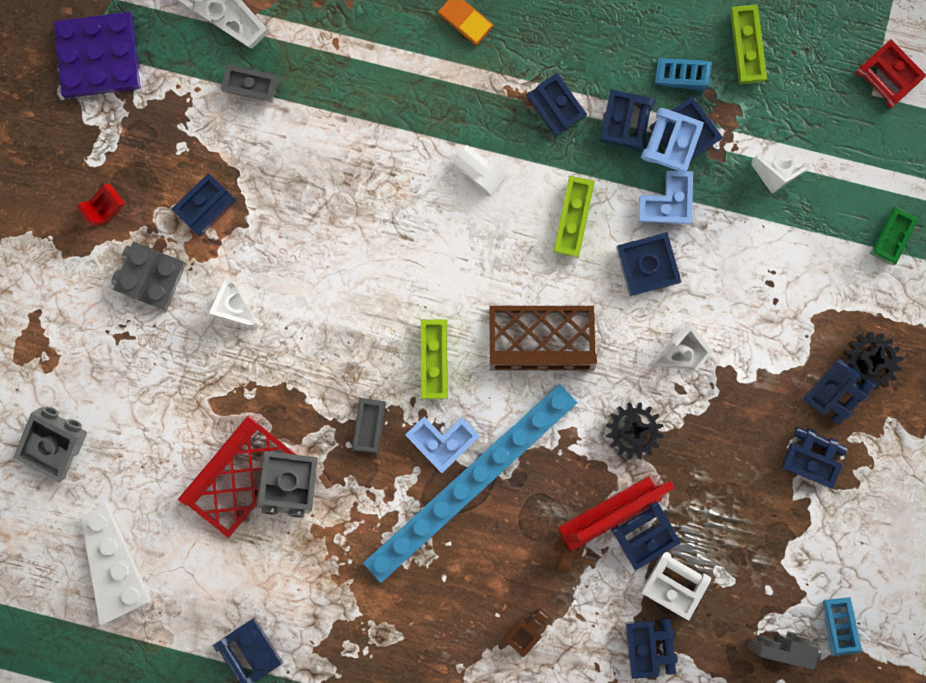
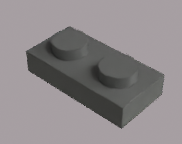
M227 64L221 90L226 93L273 103L279 78L277 75Z

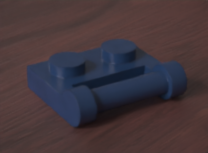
M611 89L600 142L629 147L636 151L646 149L647 142L645 137L651 109H654L655 99ZM636 105L641 107L635 138L628 137L633 108Z
M657 501L650 504L649 509L621 526L617 525L610 529L635 571L681 543ZM653 518H657L658 523L627 541L625 537L627 534Z
M255 617L212 645L216 652L219 651L239 683H254L283 663ZM233 641L236 642L254 671L249 676L228 645Z

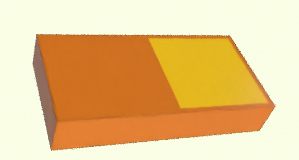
M448 0L438 11V15L475 46H478L494 27L490 21L465 0Z

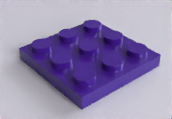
M130 11L54 21L62 97L66 99L141 89L134 22Z

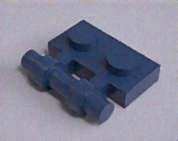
M838 358L804 395L803 400L824 416L832 408L836 411L832 420L840 425L845 418L849 419L854 414L853 410L861 401L865 402L870 397L869 393L875 388V385L870 380H866L861 386L855 384L860 378V374ZM847 391L852 394L846 403L839 401Z
M797 426L793 436L802 439L801 446L793 443L789 445L781 468L833 489L842 464L834 461L833 458L835 454L842 457L845 456L847 447L839 444V441L831 437L827 439L817 435L816 431L807 428L805 430ZM813 444L824 449L823 456L810 451Z
M671 618L660 619L661 630L654 631L652 620L625 622L630 676L632 679L658 677V665H665L667 675L677 674L676 663H678L677 653H674L673 639L675 638V630L671 627ZM656 640H662L664 653L662 655H657Z

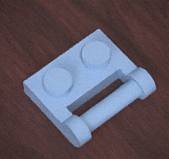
M659 108L656 114L657 121L647 149L643 150L641 158L645 161L658 163L686 173L704 122L665 108ZM667 122H672L675 125L665 153H659L657 149Z

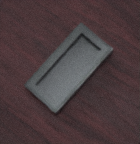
M359 398L352 450L379 454L386 401Z

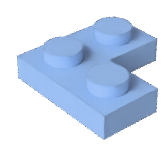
M666 171L665 196L640 195L638 223L691 225L693 171H686V173Z
M425 416L405 434L441 473L480 437L463 418H460L442 435Z

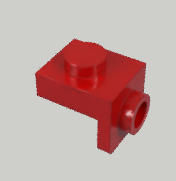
M104 184L89 201L80 202L76 207L86 222L91 226L108 224L126 203L111 184Z

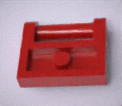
M892 39L855 71L859 77L863 76L887 101L885 104L890 109L926 77V74ZM873 65L899 89L896 94L870 69Z

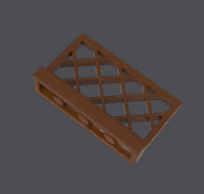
M489 306V371L595 370L597 354L595 351L594 306ZM495 313H506L512 320L504 328H501L495 322ZM525 313H532L539 319L530 328L519 320ZM551 313H558L565 319L556 329L545 319ZM577 313H588L589 322L581 329L572 318ZM515 322L525 331L517 341L506 332ZM541 322L552 332L543 341L532 332ZM567 322L578 331L570 341L558 332ZM588 327H589V335L585 332V330H586ZM495 328L499 331V333L496 336ZM502 335L513 344L507 351H495V342ZM528 335L539 344L533 351H526L519 345ZM554 335L565 344L560 351H552L546 345ZM582 335L589 342V351H578L572 343Z

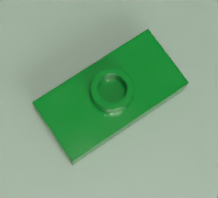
M897 207L892 208L870 254L892 266L896 265L919 218Z

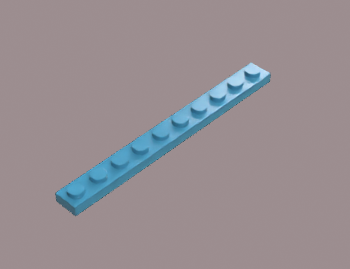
M561 384L556 386L363 564L382 583L577 404L576 400Z

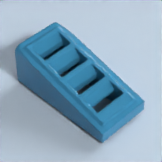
M658 58L654 84L705 92L709 86L712 62ZM665 66L670 67L669 78H664ZM676 68H680L679 79H675ZM686 69L691 70L690 79H685ZM697 71L701 72L700 80H696Z
M851 597L823 600L831 657L861 653L862 648ZM845 607L846 612L832 613L831 608ZM847 618V623L834 624V619ZM848 629L849 634L846 635L836 634V630ZM850 640V646L839 647V641Z

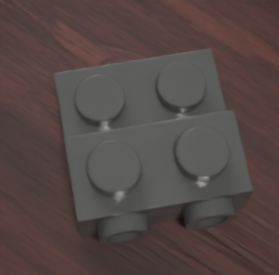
M133 241L131 246L127 245L123 250L122 260H124L121 271L116 270L111 280V283L114 285L113 290L167 311L186 263Z
M41 407L30 414L13 458L53 480L61 482L66 477L73 457L79 454L87 431L82 429V424L79 421L73 419L65 420L59 417V412L55 408Z
M264 451L256 508H262L261 513L268 515H277L278 510L289 511L288 516L303 518L305 513L309 514L313 507L318 458Z
M787 631L786 635L777 633L776 641L775 639L758 635V639L749 638L747 649L759 657L815 670V666L820 662L822 655L821 647L814 646L810 638L791 631Z

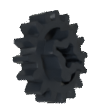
M873 332L866 333V336L863 334L856 336L857 342L850 341L848 343L851 350L843 351V354L848 356V360L843 362L860 374V378L855 383L861 381L862 385L866 380H870L875 385L873 389L875 390L879 389V384L882 387L889 386L888 380H897L894 372L902 371L897 362L902 361L903 357L896 356V352L900 350V347L893 348L891 346L893 343L892 338L884 341L883 333L877 334L875 337ZM865 344H871L868 346L867 351H860L861 347ZM872 356V360L876 362V365H873V362L869 360V357ZM878 371H885L879 378H874V376H877Z
M631 402L626 403V410L618 406L616 408L618 415L612 413L609 415L613 422L605 424V427L611 429V433L606 434L605 438L613 439L609 447L617 446V455L626 452V459H631L633 454L636 455L637 459H642V452H645L648 456L652 455L650 448H659L660 445L656 442V439L663 438L664 436L658 433V429L664 427L663 424H656L655 421L659 418V414L651 415L652 407L650 406L643 410L641 402H638L635 408H633ZM636 413L644 416L649 423L645 424L640 421ZM626 416V422L623 425V427L621 429H617L618 423L621 420V418ZM632 423L636 428H645V430L636 434V438L633 434H623L624 431L632 428ZM647 433H651L649 441L644 445V437ZM619 438L629 441L632 449L623 445Z

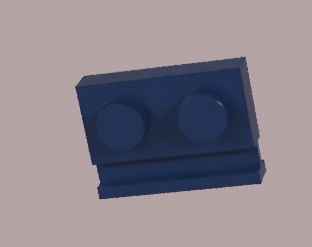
M558 73L542 82L531 92L526 93L527 99L555 137L587 116L583 107Z
M208 173L171 210L201 237L237 200Z

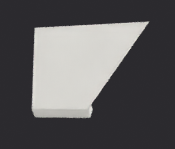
M758 153L751 163L772 194L802 175L810 167V163L807 162L803 163L800 167H795V160H780L776 156L773 157V162L765 161L761 153Z
M230 278L224 280L210 314L220 320L253 328L259 327V322L235 282Z
M687 322L677 330L649 365L698 371L713 353V350L693 324Z

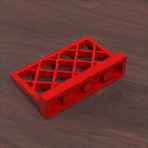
M248 415L181 494L178 501L185 506H189L229 538L256 506L257 496L255 497V490H258V486H254L253 471H260L261 467H253L252 452L283 450L286 454H297L261 426L252 416ZM257 430L266 437V448L251 449L250 438ZM269 440L276 445V447H270ZM247 442L248 449L241 450ZM248 453L249 468L234 469L233 458L235 455ZM230 463V470H224ZM250 472L251 487L236 488L234 473ZM221 474H231L232 488L217 490L216 478ZM213 484V490L206 491ZM252 490L253 501L248 506L237 507L236 492ZM233 492L234 507L218 509L217 494ZM202 495H214L215 509L203 510L196 504ZM238 510H244L238 518ZM234 511L235 522L228 530L220 523L219 513ZM210 513H215L216 519H214V518H213L211 515H209V514H210Z
M650 476L645 477L558 526L557 529L569 551H574L649 508V505L653 502H660L662 500L661 496L675 489L671 481L654 484Z

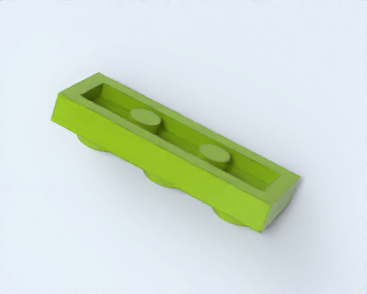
M758 4L732 7L730 15L739 85L765 82L767 74Z
M569 176L553 253L579 258L595 181Z
M447 319L421 320V399H448Z

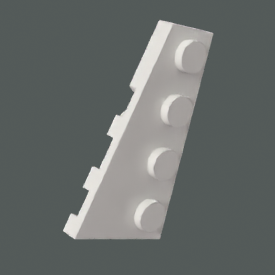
M178 0L251 49L270 32L242 0Z
M104 505L81 516L100 626L151 602V598L109 505Z

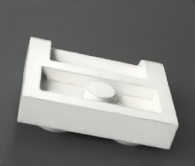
M665 552L658 557L656 565L644 584L641 593L683 618L690 620L711 581V577L704 573L702 575L671 558L670 553ZM665 567L695 583L694 591L663 575Z

